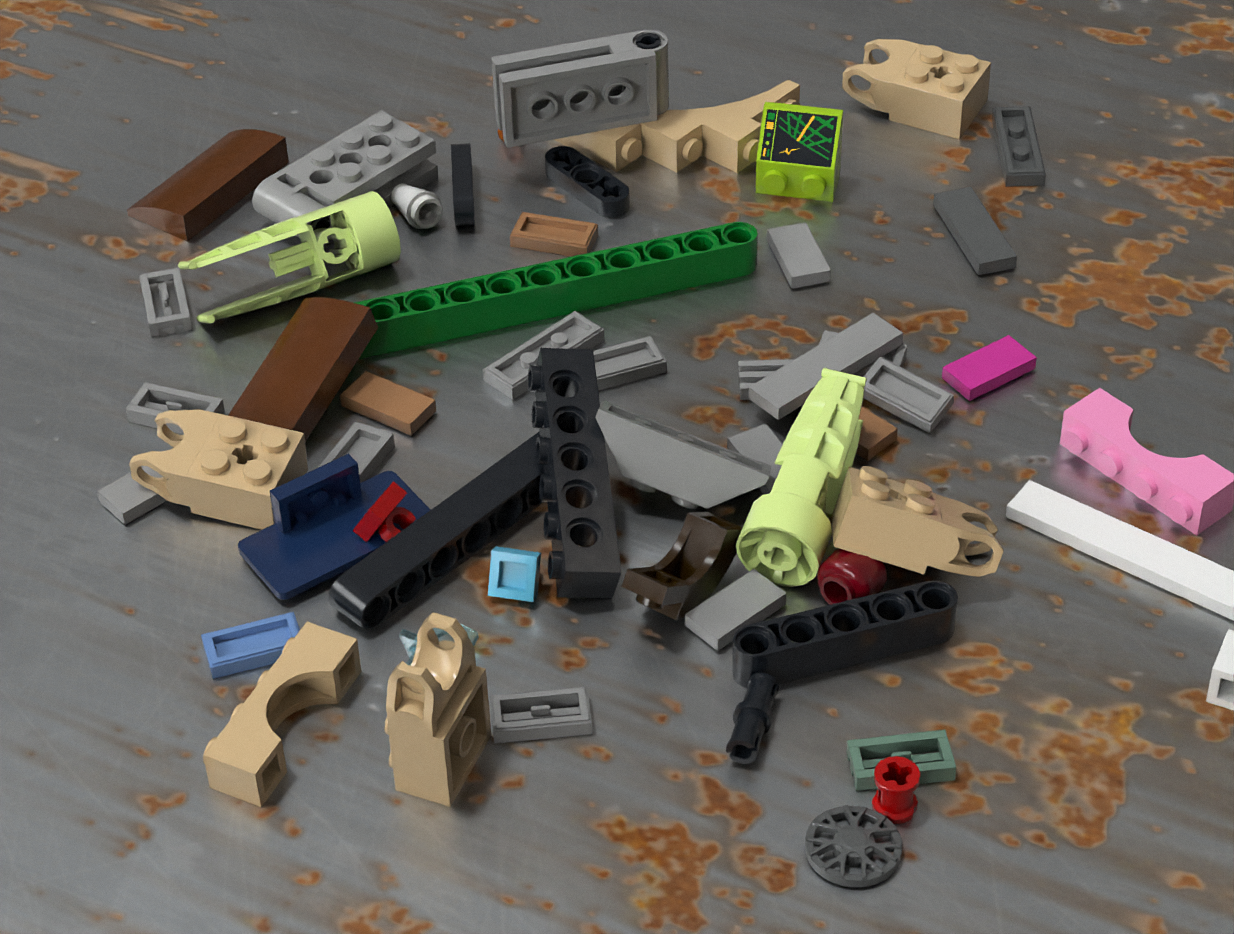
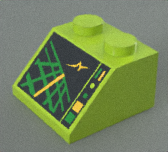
M765 102L756 159V193L833 202L841 171L843 110Z

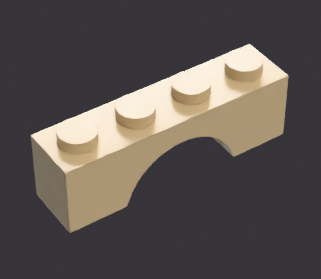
M307 621L297 635L291 637L286 642L280 657L270 670H265L261 674L256 688L246 701L236 706L230 721L218 737H213L208 742L204 751L203 762L211 789L259 807L263 806L287 773L282 739L275 733L276 729L283 720L300 709L313 705L338 704L362 672L357 638Z

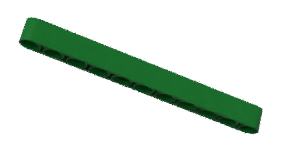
M733 222L354 302L370 307L378 325L377 331L359 359L567 315L574 311L581 312L743 277L756 270L758 232L749 223Z

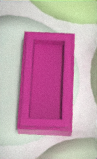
M1008 335L943 366L942 379L968 401H971L1034 370L1037 357Z

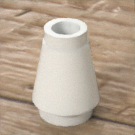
M404 183L398 184L392 190L391 201L414 228L428 229L440 221L443 209L440 199L435 193Z

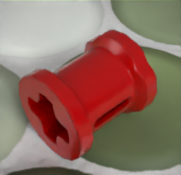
M892 756L881 760L875 766L874 781L878 790L872 799V809L886 816L894 825L910 821L918 807L914 791L919 786L921 774L918 766L913 761L905 757Z

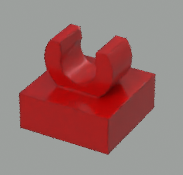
M393 481L353 529V532L367 542L379 529L381 538L387 542L401 532L393 523L399 524L403 529L407 528L416 518L408 509L397 507L407 492Z

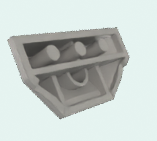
M603 400L595 418L622 476L630 478V484L640 490L655 492L658 489L673 495L672 500L683 507L696 509L699 505L706 509L766 485L770 476L771 465L749 458L606 400Z

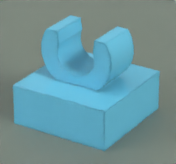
M497 546L491 550L488 596L534 602L538 596L541 552Z

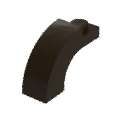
M709 512L687 513L681 532L666 556L651 567L627 569L621 587L636 593L635 600L638 603L672 619H682L686 613L703 603L721 582L737 553L736 543L743 527Z

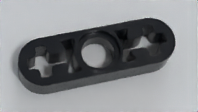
M451 144L455 226L475 225L471 144Z
M558 146L546 152V176L593 211L608 218L620 217L629 211V187L572 147ZM583 180H592V181H594V182L582 183V182H580V181H583Z

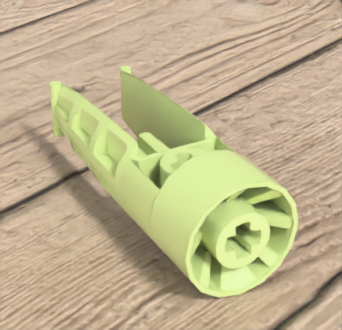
M371 191L263 228L219 246L190 261L179 262L178 267L180 269L193 270L298 234L301 243L268 254L270 259L269 266L273 269L275 277L308 266L312 274L199 314L196 318L197 321L200 323H214L215 320L285 302L400 260L401 254L400 239L387 204L378 193ZM330 215L331 228H319L313 231L312 225H307L310 221ZM328 240H333L335 247L329 249L330 252H325L323 244L329 243ZM345 261L349 267L348 270L328 276L325 264H340Z
M823 368L822 378L806 399L775 460V464L782 466L771 492L762 495L753 502L736 543L738 558L748 571L755 569L775 585L787 587L805 585L815 578L833 533L828 518L832 516L848 467H852L864 422V420L859 419L863 403L864 387L867 382L866 377Z

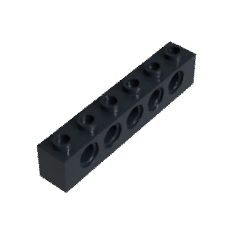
M540 348L536 366H529L528 391L535 392L536 396L531 413L532 427L539 428L540 437L536 441L535 458L537 465H543L544 474L540 478L539 495L541 502H547L548 512L545 513L543 524L544 538L552 542V551L548 555L549 579H556L558 598H613L622 571L605 439L595 418L600 407L594 353L590 349Z

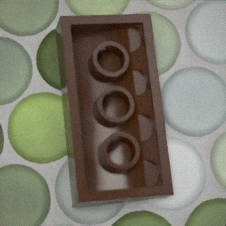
M241 129L229 132L127 209L128 216L188 242L256 189L264 179L289 163L286 137L256 129Z
M305 298L228 416L302 432L306 442L378 329L371 308L333 298Z

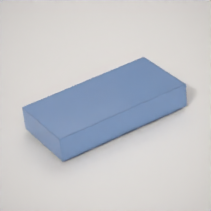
M294 612L202 634L203 648L212 678L216 679L274 664L282 654L286 642L291 637H295L300 631Z

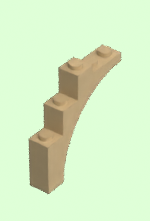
M786 80L766 92L741 101L715 107L667 110L663 114L657 115L656 121L553 140L576 149L584 156L615 172H618L643 155L676 173L701 156L739 173L751 163L756 162L765 102L800 105V85L791 80Z

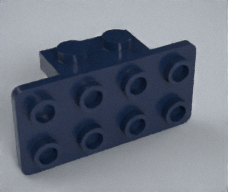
M348 453L270 490L274 524L240 540L238 543L239 554L277 598L286 600L350 569L386 543L381 538L379 529L367 542L353 532V529L393 481L407 492L397 507H403L411 511L416 520L431 509L393 471L382 472L360 483L358 463ZM393 523L400 531L404 530L399 524Z

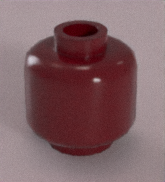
M837 548L820 565L817 573L818 586L822 597L830 605L877 594L884 588L887 581V568L882 561Z

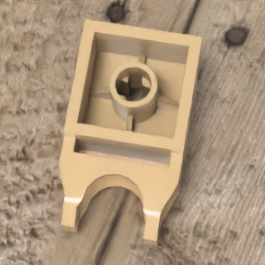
M876 39L867 42L864 46V64L846 68L843 72L842 89L852 98L869 108L889 113L890 121L960 139L988 100L991 62L977 59L973 55H962L942 50L934 45H923L897 39ZM880 49L884 51L889 59L883 63L877 62L872 56V50ZM853 75L861 76L871 82L870 88L868 90L858 89L852 83L851 77Z
M201 409L169 410L159 413L154 420L157 425V436L173 448L161 452L150 451L135 455L129 463L132 479L145 488L154 491L167 501L190 506L191 513L260 530L274 524L269 491L306 474L308 471L304 433ZM166 423H173L183 430L184 435L172 432ZM141 466H148L163 477L150 476Z
M862 466L861 470L848 467L831 516L834 547L865 555L872 559L921 574L925 573L927 565L950 573L977 577L996 572L1004 550L995 538L998 528L986 513L960 501L937 495L932 492L931 487L922 482L906 480L904 484L888 479V475L885 472L874 467ZM969 522H980L985 525L987 530L979 528ZM972 541H978V542H980V543H976V544H969V543H971ZM991 548L993 549L991 559L982 565H974L965 557V555H976L988 552Z
M432 612L424 620L418 631L416 651L411 665L401 661L389 676L386 697L387 717L384 730L385 734L389 735L391 750L389 766L393 768L395 790L451 807L491 737L486 668L476 666L475 648L458 620ZM433 628H439L448 632L455 642L439 641Z

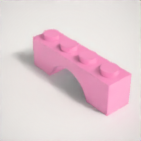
M1098 388L1064 411L1060 445L1196 536L1233 510L1234 474L1204 454L1187 458H1173L1147 450L1130 433L1134 409L1103 389Z

